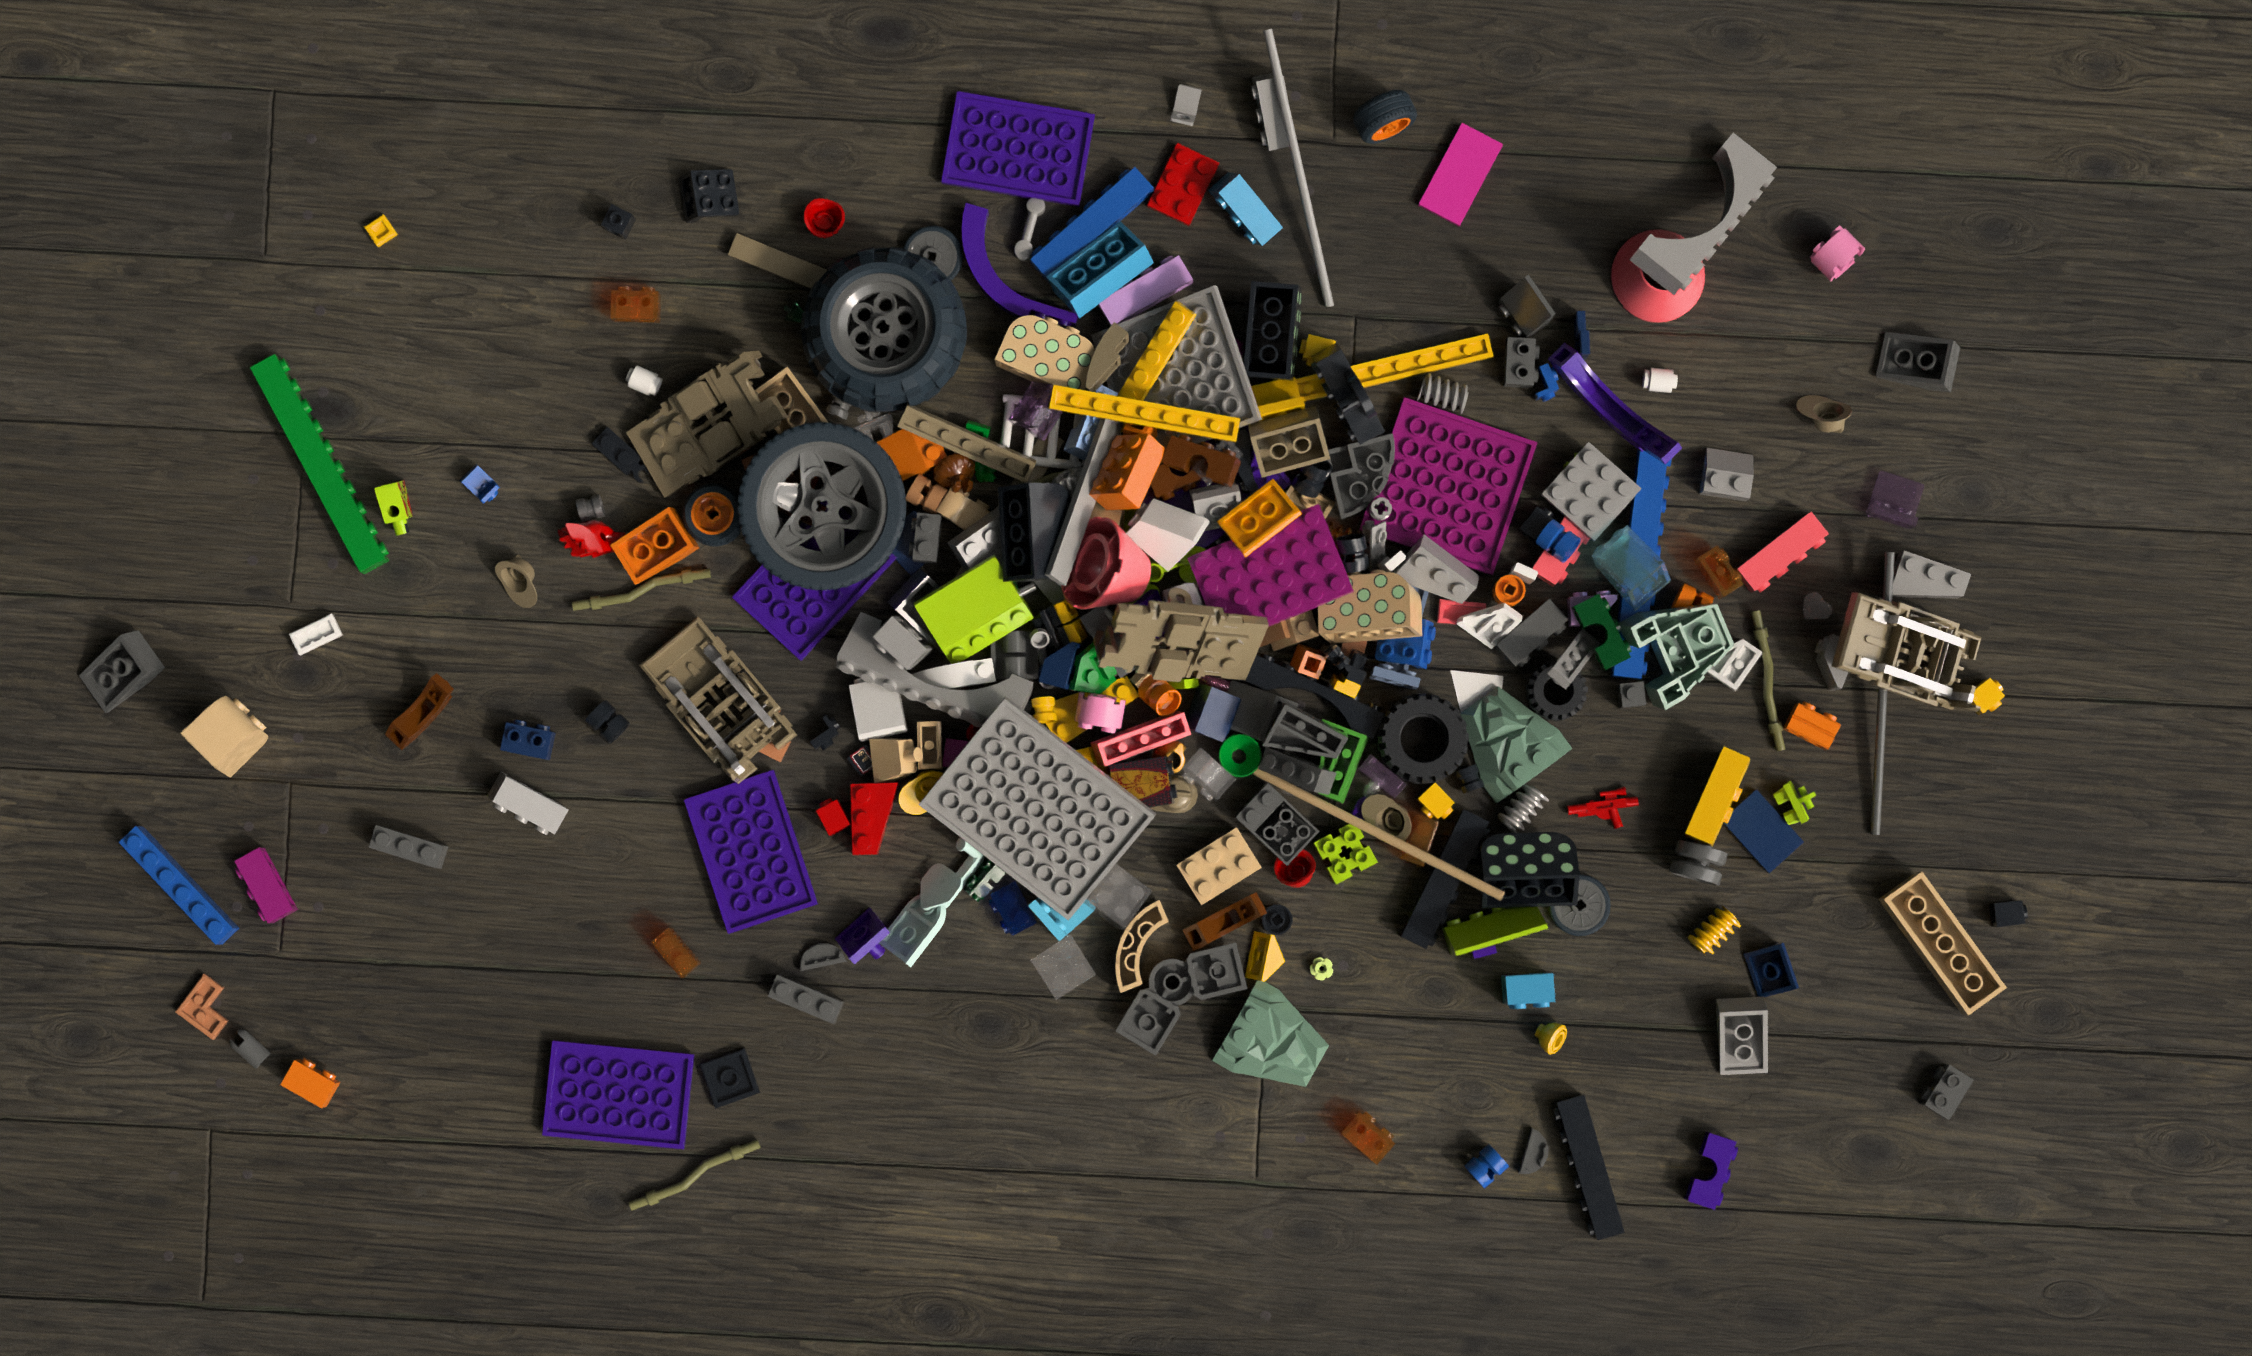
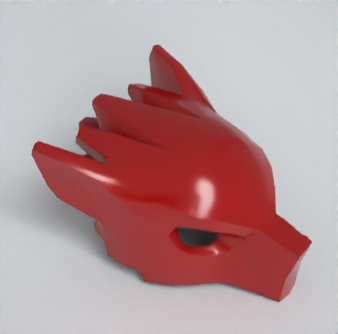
M598 520L565 523V527L558 530L559 541L565 544L563 546L564 549L571 548V556L582 558L588 556L595 558L614 552L610 545L625 536V533L614 532L608 525Z

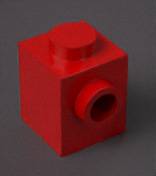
M829 798L819 804L820 809L816 810L829 836L852 825L839 800L833 801L832 798Z

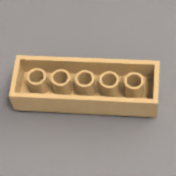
M1915 872L1878 899L1962 1015L1969 1016L2007 988L1923 872Z

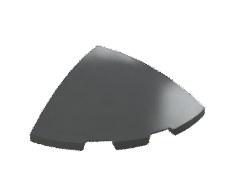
M1393 434L1372 438L1361 445L1356 442L1328 450L1330 459L1327 461L1332 465L1329 479L1341 519L1352 516L1366 508L1384 489L1394 463L1395 444Z

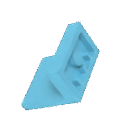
M1037 898L1028 905L1058 941H1061L1094 911L1090 903L1085 900L1073 916L1067 920L1040 898Z

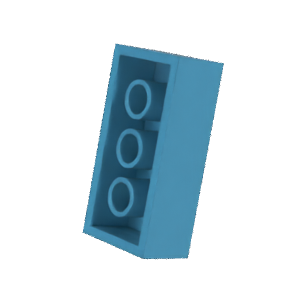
M1120 221L1046 277L1055 294L1080 319L1154 262L1146 246Z

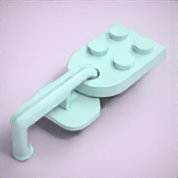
M962 838L957 840L956 848L958 851L968 853L969 857L955 873L942 863L933 865L921 880L920 895L907 903L888 928L890 933L879 942L910 967L941 929L946 917V908L952 903L965 886L966 881L975 873L984 860V855Z

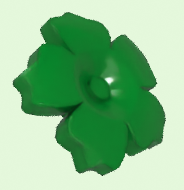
M977 461L975 462V471H977L975 476L980 482H984V480L986 482H994L996 479L994 473L997 470Z

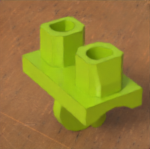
M1792 781L1785 783L1782 788L1773 794L1778 805L1789 800L1791 801L1793 809L1783 813L1788 825L1798 822L1802 824L1810 819L1802 802L1805 803L1809 810L1814 807L1811 798L1816 796L1814 791L1807 793L1805 787L1802 786L1798 788L1801 795L1799 798Z

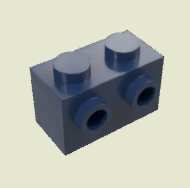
M513 719V724L506 722L500 750L550 761L556 733L550 732L549 726L536 724V728L527 727V722Z

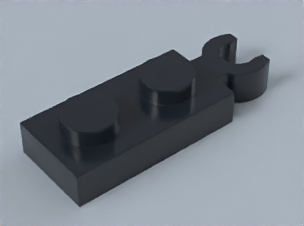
M608 426L592 443L624 474L628 476L633 472L637 482L641 484L644 482L639 477L641 471H646L650 474L645 465H639L642 461L641 457Z

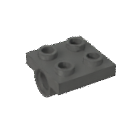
M1012 631L991 644V658L996 680H1007L1011 674L1024 679H1039L1037 648L1031 644L1029 638L1031 632Z

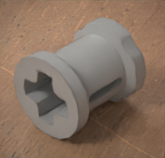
M1379 497L1370 506L1369 512L1371 517L1377 521L1385 520L1392 511V505L1388 499ZM1379 504H1384L1383 508L1387 510L1383 511L1382 515H1379L1378 510L1374 509Z

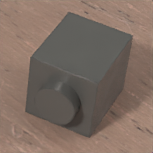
M1643 681L1623 683L1616 686L1619 709L1646 705Z

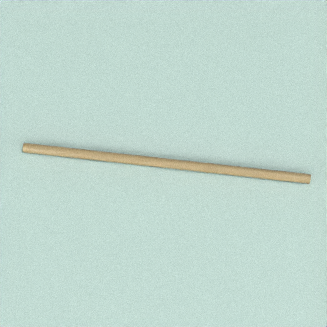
M1260 769L1253 773V775L1498 900H1501L1504 895V891L1279 777Z

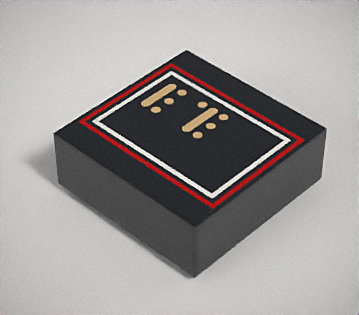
M866 744L847 757L860 777L873 769L871 751Z

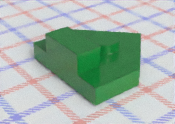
M1094 642L1076 656L1074 679H1071L1069 689L1101 694L1116 681L1114 675L1117 674L1115 667H1098L1099 662Z

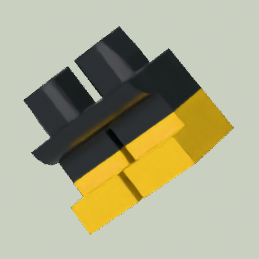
M1066 599L1046 607L1039 612V615L1032 619L1036 629L1046 627L1049 633L1050 640L1046 650L1056 648V651L1071 642L1080 643L1089 637L1080 618L1073 620L1079 614L1076 608L1071 606Z
M1351 648L1347 656L1350 662L1343 668L1340 676L1333 673L1329 682L1333 689L1356 698L1367 674L1364 665L1368 658L1365 656V653Z

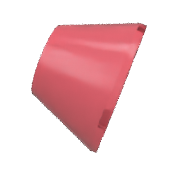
M1649 230L1633 236L1618 251L1611 270L1612 288L1623 308L1631 315L1647 322H1668L1684 315L1697 303L1704 287L1705 271L1703 267L1696 276L1691 274L1690 278L1693 281L1684 291L1680 288L1675 295L1671 294L1668 290H1660L1651 286L1645 279L1642 270L1631 262L1630 258L1650 234L1664 239L1685 238L1667 230Z
M1099 516L1089 519L1076 556L1074 568L1070 573L1067 584L1061 585L1063 595L1071 606L1078 609H1091L1133 602L1144 593L1151 576L1150 559L1114 520Z

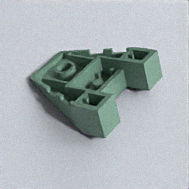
M1717 603L1638 612L1619 623L1622 635L1630 646L1641 648L1651 643L1663 675L1644 686L1652 705L1664 710L1684 700L1690 694L1689 691L1697 682L1700 683L1705 678V673L1712 666L1715 667L1734 646Z

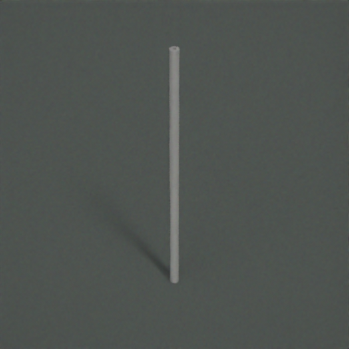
M1264 30V38L1325 307L1334 306L1273 30Z

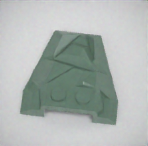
M1498 686L1460 714L1467 724L1468 742L1474 755V761L1479 769L1480 779L1483 780L1485 790L1495 803L1516 791L1572 749L1556 727Z
M1257 980L1212 1061L1233 1073L1306 1087L1329 1045L1286 999L1280 990L1264 981Z

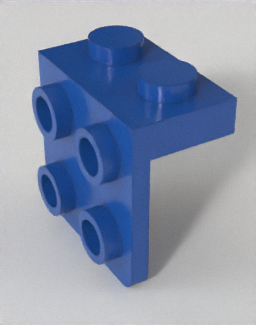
M1422 619L1421 637L1377 640L1375 658L1378 661L1412 665L1419 669H1427V664H1430L1432 659L1430 644L1436 634V629L1433 627L1434 623L1427 619Z

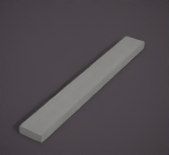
M1100 418L1045 572L1047 577L1059 585H1066L1096 502L1089 493L1111 448V443L1120 434L1124 422Z

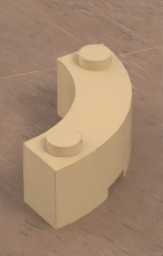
M1160 900L1150 904L1138 913L1129 923L1121 937L1115 964L1117 983L1121 993L1143 984L1139 971L1142 948L1149 936L1157 928L1168 922Z

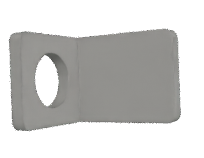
M1179 84L1170 121L1193 126L1201 95L1200 88Z

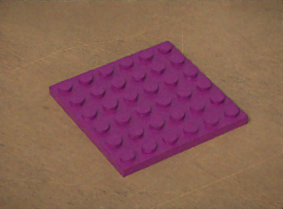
M1404 397L1392 431L1395 456L1388 476L1389 480L1382 492L1373 499V501L1379 497L1388 499L1392 505V511L1385 520L1377 521L1371 517L1369 512L1373 502L1371 501L1365 510L1359 531L1363 532L1362 526L1365 525L1367 520L1374 521V525L1386 521V540L1412 548L1424 534L1468 568L1492 576L1538 442ZM1384 504L1374 507V509L1378 510L1379 515H1382L1383 511H1387L1383 508Z

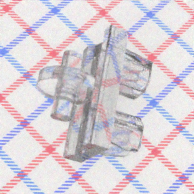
M864 410L865 414L858 416L857 419L859 423L867 420L869 422L854 427V429L864 433L871 439H873L871 432L880 429L883 439L895 433L892 424L894 420L891 413L873 419L881 415L880 412Z

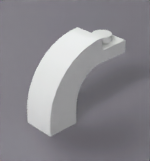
M992 658L949 664L912 674L917 679L930 685L950 690L996 681Z

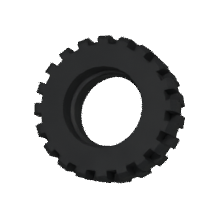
M1418 693L1396 702L1384 715L1377 732V747L1383 763L1387 765L1390 772L1400 777V779L1413 782L1414 784L1434 783L1449 776L1460 766L1468 749L1469 733L1466 730L1467 724L1460 715L1461 712L1454 708L1451 702L1434 694ZM1416 717H1428L1435 720L1444 732L1445 742L1442 751L1438 756L1428 761L1412 759L1405 753L1401 745L1400 737L1403 727L1407 722Z

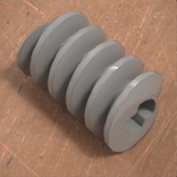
M1428 373L1422 381L1417 401L1423 395L1424 403H1428L1433 398L1434 406L1439 401H1442V408L1445 409L1450 403L1451 411L1460 406V414H1462L1468 398V387L1464 384L1459 389V384L1456 381L1450 387L1449 379H1445L1441 384L1440 376H1437L1432 381V375Z
M1524 784L1522 789L1525 794L1521 792L1516 793L1519 801L1515 799L1510 800L1513 808L1504 807L1507 815L1498 814L1501 823L1513 833H1517L1516 829L1525 830L1522 824L1523 821L1531 823L1528 817L1529 814L1537 816L1534 807L1543 808L1540 800L1549 801L1534 786Z

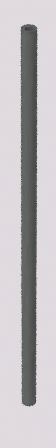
M1885 552L1883 600L1892 602L1895 552ZM1878 688L1871 814L1872 835H1880L1887 691Z

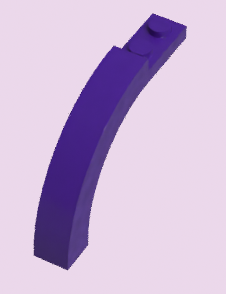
M965 203L962 218L964 253L975 281L986 296L1002 310L1016 318L1031 315L1032 313L1035 314L1034 316L1042 319L1050 317L1058 321L1057 325L1064 328L1070 325L1076 327L1078 317L1074 313L1027 299L1011 290L1001 281L993 270L985 249V227L989 215L988 209Z
M1564 343L1548 358L1556 371L1574 392L1607 425L1641 452L1646 451L1665 465L1682 449L1677 441L1652 426L1624 404L1592 371L1578 351Z

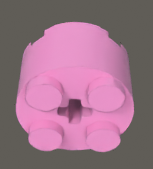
M1841 226L1837 227L1830 234L1831 238L1826 243L1824 241L1820 242L1813 249L1814 253L1810 256L1811 262L1830 281L1842 275L1855 262L1854 256L1856 254L1860 257L1865 251V248L1849 231Z
M1079 692L1075 715L1078 727L1092 729L1093 725L1102 727L1101 731L1115 733L1117 729L1121 728L1125 699H1121L1119 703L1116 702L1117 697L1094 693L1084 697L1085 692Z

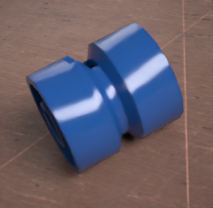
M1553 519L1542 530L1536 544L1545 551L1551 550L1552 556L1564 563L1574 553L1581 538L1571 531L1565 532V527Z
M1490 1144L1486 1145L1479 1152L1478 1158L1473 1157L1464 1165L1484 1189L1494 1181L1495 1174L1501 1175L1509 1168V1165Z

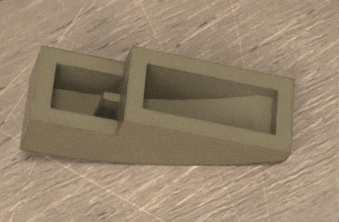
M1115 322L1105 332L1092 356L1087 373L1086 391L1096 392L1121 365L1118 353L1129 343V334Z

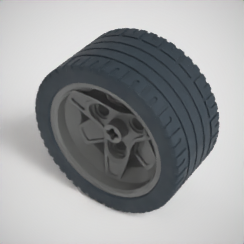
M829 422L806 423L777 434L766 442L751 459L739 487L738 519L742 535L750 551L758 562L771 574L791 585L801 588L832 590L847 587L865 579L881 567L889 558L903 531L906 517V496L897 467L885 450L873 439L854 428ZM824 461L835 462L846 468L831 476ZM800 467L801 484L784 483L789 475ZM815 476H820L824 481L823 487L819 490L813 489L810 485L811 479ZM862 485L867 495L868 507L853 499ZM819 500L821 502L828 501L826 506L828 508L827 512L824 510L819 512L817 510L819 507L817 502ZM778 506L792 513L784 526H782L779 519ZM842 506H848L852 509L853 514L850 519L844 520L839 516V510ZM805 515L812 519V526L806 530L802 529L799 525V519ZM844 529L861 530L850 543L844 546ZM814 536L821 551L811 550L800 544Z

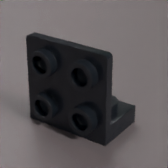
M692 170L679 177L686 223H695L704 217L739 215L733 170Z

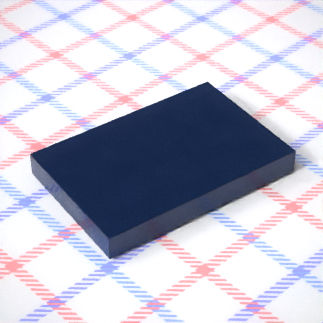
M1757 789L1733 809L1728 824L1723 822L1726 828L1767 873L1772 872L1804 843Z

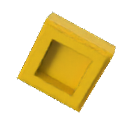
M384 214L364 227L377 247L382 246L398 235Z

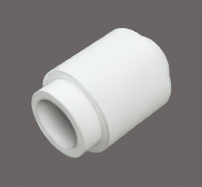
M636 366L635 369L630 368L626 376L629 388L648 396L650 394L656 396L662 384V378L658 377V374L640 366Z
M1645 369L1642 386L1643 388H1648V391L1671 393L1672 388L1676 389L1678 375H1675L1672 369Z

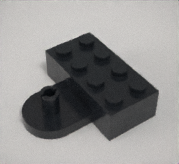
M1334 343L1312 355L1311 357L1314 362L1311 363V366L1319 380L1324 379L1325 383L1321 385L1329 399L1335 400L1336 403L1332 406L1341 421L1345 419L1346 424L1343 427L1351 440H1357L1361 445L1385 432L1371 400L1338 344Z

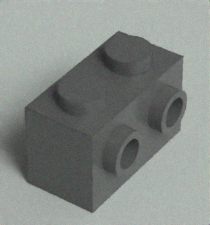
M1508 337L1506 339L1503 387L1532 388L1534 382H1538V368H1535V359H1539L1540 346L1536 345V339Z
M917 513V518H912L911 532H915L914 542L910 541L909 556H913L912 560L914 562L938 564L942 525L941 515Z
M1944 1064L1943 1067L1939 1066L1933 1075L1935 1080L1930 1087L1927 1086L1920 1096L1922 1098L1920 1104L1941 1118L1950 1120L1974 1080L1953 1066Z

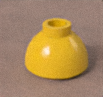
M1561 1023L1541 1024L1537 1028L1535 1036L1539 1038L1542 1049L1551 1055L1556 1053L1563 1045L1567 1029Z

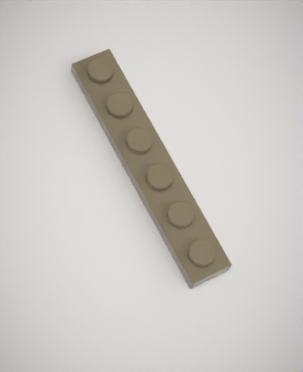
M908 403L897 427L1024 483H1027L1036 465V460L915 406H910Z

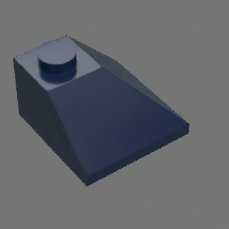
M1071 642L1047 657L1039 668V682L1071 690L1069 687L1071 679H1074L1076 656L1088 646Z

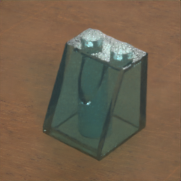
M1628 525L1623 529L1617 530L1608 542L1599 545L1595 549L1594 554L1591 555L1596 567L1635 611L1671 581L1664 561Z

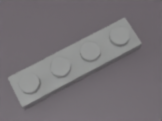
M1583 628L1547 674L1556 684L1566 689L1593 655L1592 650L1599 647L1601 643Z

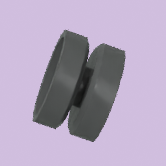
M1677 840L1674 852L1678 856L1687 858V861L1672 860L1669 873L1719 886L1722 873L1710 868L1709 865L1724 866L1728 853L1705 844Z

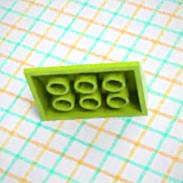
M995 555L990 556L913 603L951 664L964 661L1034 618L1014 583L1003 582L1002 565Z
M1513 907L1507 909L1492 908V913L1483 915L1482 911L1469 915L1470 920L1461 922L1460 918L1446 922L1447 927L1442 928L1450 955L1458 956L1548 929V926L1538 907Z

